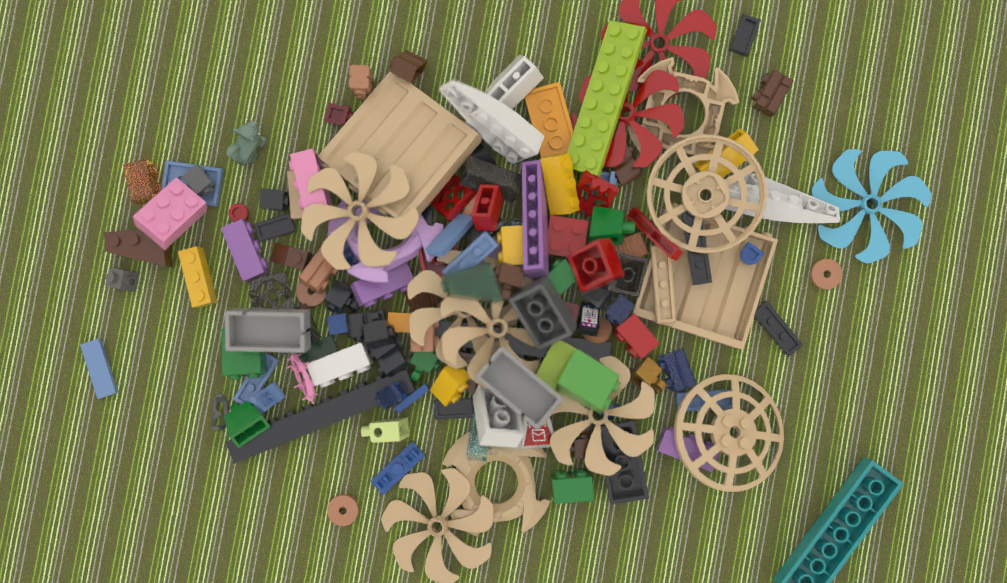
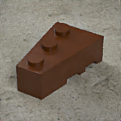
M140 229L104 232L105 252L173 267L171 245L164 250Z

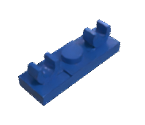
M412 441L370 482L384 495L426 454Z

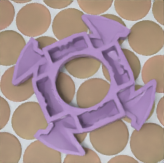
M342 200L337 207L347 210L346 202ZM362 207L356 209L355 216L362 214ZM378 207L369 208L370 213L383 216L377 210ZM420 215L418 224L412 233L399 245L390 249H381L384 251H396L397 255L394 260L386 266L369 267L364 265L359 257V222H356L346 241L360 263L347 269L348 273L361 280L373 283H388L387 271L413 259L419 254V250L422 247L427 261H432L434 256L427 254L426 247L442 232L443 224L435 223L433 226H428L423 216ZM351 218L331 219L327 236ZM369 218L366 220L367 226L371 222Z

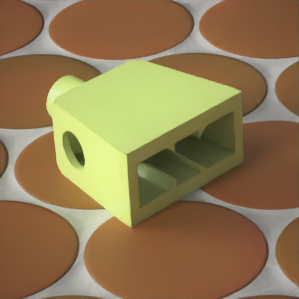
M408 417L376 420L371 422L369 426H362V438H370L371 443L401 441L410 436Z

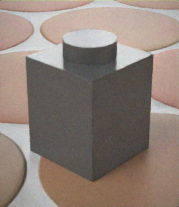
M197 164L182 176L190 188L202 197L212 193L213 187L217 185L204 168Z

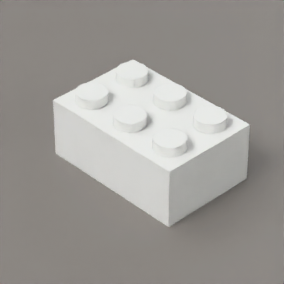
M361 342L307 364L306 366L314 386L320 385L323 388L336 383L335 378H339L340 381L353 376V371L357 370V373H361L371 369L370 365L375 362L368 353L369 346L365 342Z
M478 385L473 395L479 445L517 448L524 436L521 415L516 413L491 390Z

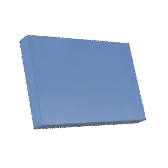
M166 160L161 191L176 177L190 188L182 176L195 165ZM201 166L217 185L213 187L212 193L199 197L206 202V205L218 207L224 169Z

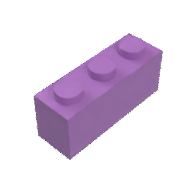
M241 219L221 228L242 281L249 282L269 273L267 270L269 268L268 262L265 257L262 258L260 253L262 248L259 241L255 240L252 234L254 233V228L250 222Z
M407 262L387 271L388 283H373L365 280L353 282L350 287L359 306L365 305L368 308L375 305L377 299L383 297L386 300L395 296L394 292L400 290L401 293L406 291L408 284L414 279Z
M669 426V429L663 427L655 449L681 460L676 449L674 427ZM687 433V436L683 435L684 444L688 456L693 462L701 456V453L696 444L695 436ZM705 440L704 446L706 450L714 446L712 442ZM720 452L712 457L715 461H717ZM708 462L699 467L713 472L714 469Z

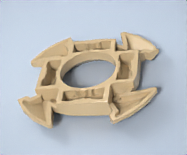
M673 57L654 64L638 78V83H644L651 72L663 70L675 76L679 83V92L663 89L650 95L647 98L645 109L664 105L670 96L681 92L696 96L703 105L704 119L701 126L691 134L678 135L675 138L672 137L671 131L664 122L642 117L641 126L661 141L663 149L668 150L674 144L689 137L717 135L725 103L728 102L730 105L740 103L735 87L720 68L716 67L714 69L712 85L710 81L704 78L673 72L672 66L675 63ZM631 125L627 126L632 142L641 153L640 143ZM698 142L687 145L683 149L687 155L695 156L708 154L714 149L715 145H710L711 142Z
M467 432L448 450L442 463L447 467L451 465L456 466L457 470L469 480L471 485V491L462 503L464 509L456 508L449 514L453 520L470 516L478 510L481 496L475 486V476L484 464L491 461H502L514 469L518 478V485L515 493L508 500L499 503L492 502L494 507L493 522L509 521L523 515L521 532L525 533L537 524L545 514L551 501L546 498L536 499L534 470L529 457L545 458V451L542 448L516 449L512 447L482 445L470 450L472 434ZM468 532V533H470V534H472V535H474V536H476V537H478L479 534H480V533Z

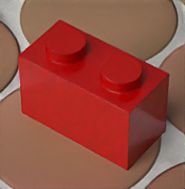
M499 185L479 186L471 214L476 230H496L503 203Z

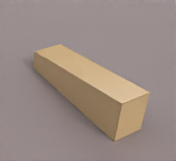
M287 171L291 219L300 220L302 219L304 209L300 208L298 198H301L300 192L294 186L295 173Z

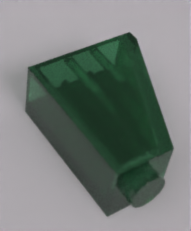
M491 262L445 274L442 277V281H440L442 291L447 293V297L494 304L502 301Z

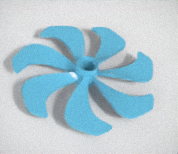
M848 149L842 153L832 166L833 175L842 185L862 199H844L830 194L825 188L823 178H820L813 185L812 197L839 207V212L858 206L861 211L846 224L838 228L831 229L818 225L820 239L835 248H845L852 242L864 215L870 214L871 234L869 244L864 251L855 255V258L866 264L880 260L888 255L890 245L875 215L878 211L892 220L902 231L903 249L910 248L918 243L923 227L921 219L908 212L883 208L881 206L883 202L892 199L912 197L920 201L924 207H928L932 194L925 183L919 177L909 176L896 183L881 197L877 196L886 173L893 166L908 164L907 159L901 152L879 151L872 156L869 165V195L859 182L854 169L855 160L862 151ZM867 200L873 201V209L867 207Z

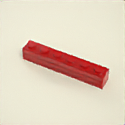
M633 207L628 213L627 217L632 222H636V226L670 259L677 261L684 253L675 243L666 238L639 209Z

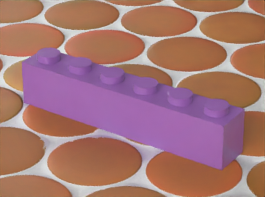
M541 161L522 162L524 271L529 278L549 276L547 195Z

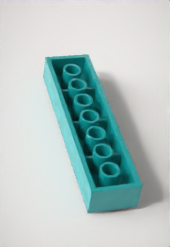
M863 457L772 580L775 583H831L903 486V483L873 460Z

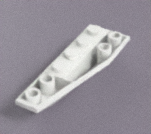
M519 55L492 81L485 93L513 109L544 77L533 63L525 56ZM466 121L465 124L472 128V126Z
M454 80L440 86V92L472 128L479 133L480 137L493 150L505 157L508 162L515 164L538 154L544 135L514 110L490 95Z
M729 173L727 176H725L724 180L733 175V173ZM750 173L744 177L747 187V202L759 204L758 180L755 173ZM765 177L767 201L762 216L763 219L793 223H839V207ZM737 181L728 187L730 198L740 200L741 191ZM728 205L725 208L726 210L737 212L738 210L737 207ZM744 209L743 214L755 217L756 212Z

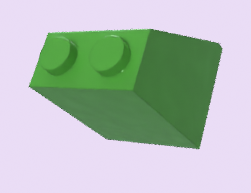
M575 349L557 384L560 394L602 414L604 409L608 410L612 402L609 398L613 392L616 393L621 382H619V374L582 351Z

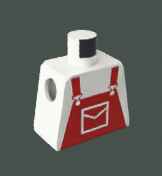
M522 415L524 436L516 449L551 447L550 438L554 430L550 418L545 425H541L536 430L523 419Z

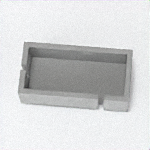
M231 308L226 310V351L305 353L311 348V331H307L310 328V309L254 308L250 310V308Z
M501 346L489 359L492 363L490 365L486 363L475 378L519 415L524 413L523 419L538 430L562 402L563 398Z

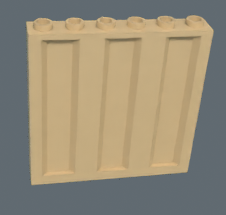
M389 72L317 157L322 161L320 165L324 169L333 168L337 170L344 182H348L350 184L348 187L356 194L359 193L357 171L353 165L344 161L343 158L354 151L373 157L377 162L378 168L364 199L367 203L376 198L388 186L391 180V164L403 168L410 185L408 195L399 201L378 206L377 210L385 217L390 215L392 218L404 216L415 206L420 216L480 144L482 139L478 132L417 87Z
M671 203L673 209L680 206L679 204ZM664 206L662 215L667 213L666 206ZM680 214L677 217L682 221V216ZM713 217L703 219L704 230L719 228ZM672 219L662 224L665 230L674 238L685 243L684 230L676 225ZM735 223L730 229L737 238L748 228L747 226L740 228ZM753 231L745 240L732 248L716 253H708L712 283L692 285L687 250L680 248L684 253L677 261L672 260L676 322L660 324L726 346L744 350L778 239L772 238L773 235L770 233L762 232L759 234ZM723 232L712 236H705L707 247H716L729 242ZM747 242H750L764 252L756 264L746 265L740 260V251ZM650 252L631 313L656 323Z

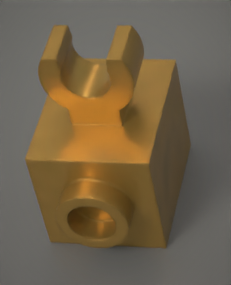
M649 357L642 360L630 374V381L640 390L642 382L651 386L657 394L667 386L663 380L657 378L662 369L656 361Z

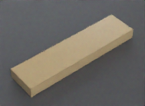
M650 246L656 324L676 322L672 259L658 246Z

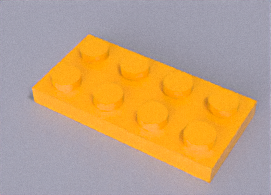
M560 82L532 89L524 97L531 125L544 135L539 150L540 158L567 153L574 131Z

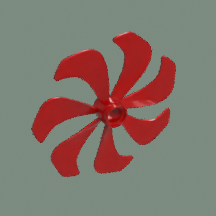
M622 0L618 8L620 18L627 24L646 27V35L650 37L649 41H643L641 49L649 46L650 51L642 60L644 65L633 72L628 91L634 92L641 88L643 83H638V78L650 68L654 53L659 54L660 61L667 59L663 53L665 50L685 60L691 66L693 76L706 79L710 66L709 54L705 50L696 47L669 45V41L690 32H702L711 40H714L717 26L710 16L703 10H693L666 36L664 31L670 11L677 2L682 0H655L657 34L652 31L644 20L639 8L640 0ZM608 23L600 33L601 42H603ZM657 38L663 41V47L660 49L654 46V40ZM676 93V94L670 96L666 101H668V100H670L671 98L675 97V96L678 95L679 93Z
M637 60L634 71L644 65L642 60ZM663 70L651 72L645 79L632 105L628 103L627 91L618 119L620 123L610 144L603 167H616L624 160L626 153V126L630 125L639 140L641 154L634 162L633 167H648L661 154L663 149L661 141L646 128L636 122L637 117L656 119L666 123L670 127L673 138L684 129L683 111L677 104L660 105L638 112L635 110L640 103L655 92L663 89L679 92V83L675 76ZM592 75L586 77L582 83L579 92L581 104H583ZM625 112H631L628 117H623ZM575 113L570 118L573 131L578 119Z

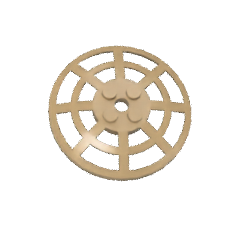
M697 135L674 144L658 159L652 169L647 186V204L655 226L678 247L697 253H716L741 243L755 230L761 221L767 201L765 176L755 157L744 146L734 140L717 135ZM698 142L715 143L712 154H699L688 158L683 149L687 145ZM723 145L739 152L750 165L739 171L733 163L720 157ZM676 152L681 163L672 170L667 181L656 178L662 164L670 155ZM701 160L710 161L708 171L696 173L691 164ZM718 163L726 166L733 175L724 180L720 175L716 174ZM685 168L690 178L685 182L684 186L672 183L679 171ZM752 172H755L759 184V204L747 202V187L744 177ZM737 181L741 191L740 200L730 198L728 187ZM653 185L664 188V202L667 213L660 217H657L653 205ZM670 190L681 193L683 204L674 209L670 202ZM702 190L710 192L711 197L709 200L701 199L700 192ZM727 205L737 207L738 210L735 215L726 223L720 213ZM744 209L755 211V217L749 227L736 238L730 227L739 220ZM688 211L691 215L695 216L693 227L684 224L677 216ZM712 217L719 226V228L712 230H700L702 220ZM672 219L681 229L691 233L689 243L685 244L674 238L665 230L662 224ZM723 232L729 241L724 245L716 247H696L698 236H712Z
M723 374L700 381L686 393L676 413L674 439L681 461L694 478L715 490L739 492L759 485L773 472L783 450L784 428L775 402L761 386L742 376ZM731 380L732 391L722 392L711 397L703 389L717 381ZM739 381L756 388L764 396L762 401L758 403L752 397L741 393ZM697 394L705 403L698 412L696 422L686 423L684 422L686 410ZM732 397V409L722 410L716 403L723 398ZM740 398L748 401L755 407L749 414L740 410ZM769 404L776 417L778 434L771 433L770 422L764 411ZM711 408L716 414L711 425L702 424L706 412ZM759 415L763 419L765 432H760L756 429L754 420ZM732 427H734L737 430V435L735 438H733L730 435V429ZM683 430L695 431L696 444L701 456L693 462L685 448ZM702 432L710 433L714 446L709 450H706L704 446ZM756 439L765 440L763 450L759 456L752 449ZM770 442H778L774 460L766 471L761 462L768 453ZM718 452L728 455V467L719 464L712 457ZM747 454L752 463L736 468L737 456ZM708 462L715 469L726 473L724 485L710 480L698 468ZM756 468L760 475L757 480L751 483L732 486L735 474L746 473Z

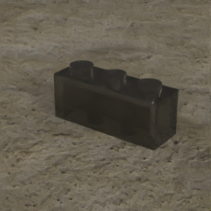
M469 156L461 167L460 185L478 191L480 185H499L503 200L513 203L521 193V174Z

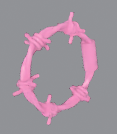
M291 352L290 358L287 359V361L291 360V364L287 369L291 367L299 383L294 388L299 387L306 397L302 400L307 399L314 404V396L318 395V393L315 394L312 379L309 378L306 372L307 368L305 365L309 364V362L302 363L298 357L301 353ZM299 372H302L305 379L304 382H302Z

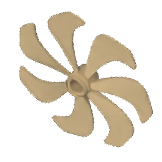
M354 151L346 155L343 160L353 165L357 171L359 180L358 201L353 202L339 172L333 168H325L309 179L307 192L311 193L321 188L332 191L349 205L348 209L345 210L324 204H311L305 208L302 216L301 232L309 241L313 240L316 227L323 222L342 217L351 218L332 232L322 244L321 252L323 257L337 270L351 268L343 255V249L346 239L356 222H359L358 252L360 260L366 266L378 267L389 265L396 257L397 252L381 250L375 244L368 230L366 220L369 218L381 230L396 239L407 238L419 221L418 211L415 206L407 214L397 218L383 217L370 213L369 208L390 204L405 198L410 191V185L404 169L391 164V180L388 186L368 204H364L363 201L374 180L378 166L373 157ZM362 207V214L355 216L356 209Z
M449 250L443 258L438 257L437 261L449 265L461 252ZM486 257L484 259L487 269L494 270L495 266L498 267L501 264L495 258ZM430 270L420 272L407 286L409 299H412L421 292L433 293L443 299L452 293L442 278ZM473 270L458 283L459 289L469 290L470 277L473 274ZM484 284L473 295L477 301L490 297ZM510 302L502 307L499 318H502L512 308ZM422 308L415 310L410 315V336L418 345L424 346L426 330L435 322L443 319L440 308ZM483 308L489 319H492L491 309ZM454 311L446 316L449 317L455 314L458 317L448 329L460 327L463 318H467L468 327L479 328L471 314ZM519 318L507 322V326H514ZM485 334L471 340L475 353L488 340ZM441 337L436 346L437 357L453 369L467 366L468 363L458 353L456 365L450 364L443 358ZM499 341L493 342L489 359L500 348Z
M481 268L472 274L470 279L484 284L487 288L491 301L492 319H489L480 303L469 291L465 289L453 291L441 303V317L444 318L454 311H462L476 317L485 323L486 326L485 328L455 327L446 330L442 336V354L447 362L456 365L458 350L465 343L476 337L488 334L490 337L474 355L467 368L468 376L478 385L487 389L475 376L486 363L489 364V356L495 338H499L500 347L505 348L534 374L539 367L540 361L522 360L504 338L506 333L532 347H536L526 328L507 326V322L519 318L513 307L502 318H499L504 302L498 299L501 286L493 284L495 279L492 278L493 270ZM523 277L521 288L533 281L528 277ZM495 323H498L500 326L498 333L493 331Z
M614 356L600 358L599 361L607 368L619 374V382H621L616 393L613 392L609 398L613 400L628 384L630 370ZM642 382L640 394L634 401L618 408L604 409V416L600 421L593 418L592 413L594 410H588L578 402L558 392L557 394L563 400L542 424L545 425L547 420L558 412L588 415V420L565 426L554 432L550 438L551 448L558 462L572 465L570 447L576 437L593 423L595 428L585 454L586 467L594 473L611 476L619 471L621 466L609 461L605 456L601 441V424L604 423L616 444L627 456H639L653 444V430L651 429L642 435H633L623 431L607 418L608 415L630 419L648 418L654 411V390L647 383Z
M447 468L441 471L448 480L450 489L446 506L442 514L437 515L435 489L430 475L425 472L407 474L402 478L399 488L415 490L425 501L433 518L431 520L401 500H393L388 504L381 518L386 532L398 521L406 520L428 524L427 530L403 536L394 542L393 553L401 569L414 572L411 560L414 550L428 536H435L426 558L425 573L429 579L435 582L454 583L460 576L447 570L444 564L442 535L444 534L455 557L464 567L474 569L491 557L492 544L488 543L479 548L469 546L457 538L448 528L474 533L486 532L493 524V504L486 496L482 495L480 506L475 513L464 518L449 520L447 516L468 497L471 491L469 480L455 468ZM435 522H439L442 525V529H438L435 526Z

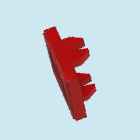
M585 170L576 187L580 209L578 213L586 211L585 217H589L593 214L594 206L609 208L620 188ZM581 189L588 193V200L582 197ZM598 190V195L600 196H594L591 191ZM600 199L606 203L595 205L593 201Z
M454 174L430 204L451 222L477 193ZM463 189L464 196L458 199V192ZM451 192H455L453 198L447 200V195ZM454 202L456 204L452 209H443L448 203Z

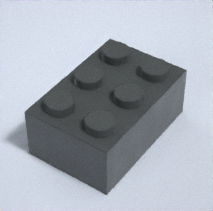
M548 275L514 291L509 298L510 304L538 350L573 335L577 324Z

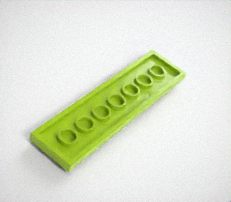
M609 20L567 153H570L573 171L584 173L587 170L591 174L600 177L647 32L646 27Z

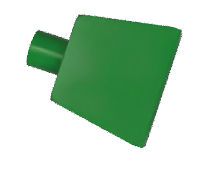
M597 206L593 207L589 236L591 243L597 239H611L613 245H620L623 243L624 233L635 234L636 222H625L624 211Z
M248 401L242 404L234 403L230 408L231 411L224 416L228 436L238 448L270 428L262 414Z

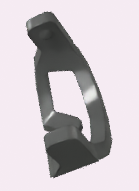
M216 394L213 400L212 411L215 415L211 418L212 431H223L226 427L224 417L222 425L215 426V419L222 415L216 409L217 401L224 403L225 416L229 409L228 400L225 395Z

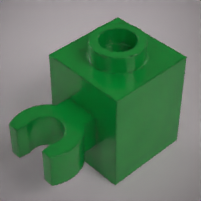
M415 352L409 362L416 366L410 378L418 381L423 370L431 373L432 370L436 371L441 363L436 353Z

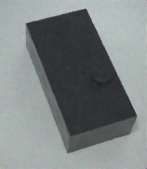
M635 419L612 422L623 431L638 435ZM604 423L601 424V441L605 456L609 461L621 466V469L611 476L605 475L610 505L649 499L642 455L640 454L636 457L627 456L616 444Z

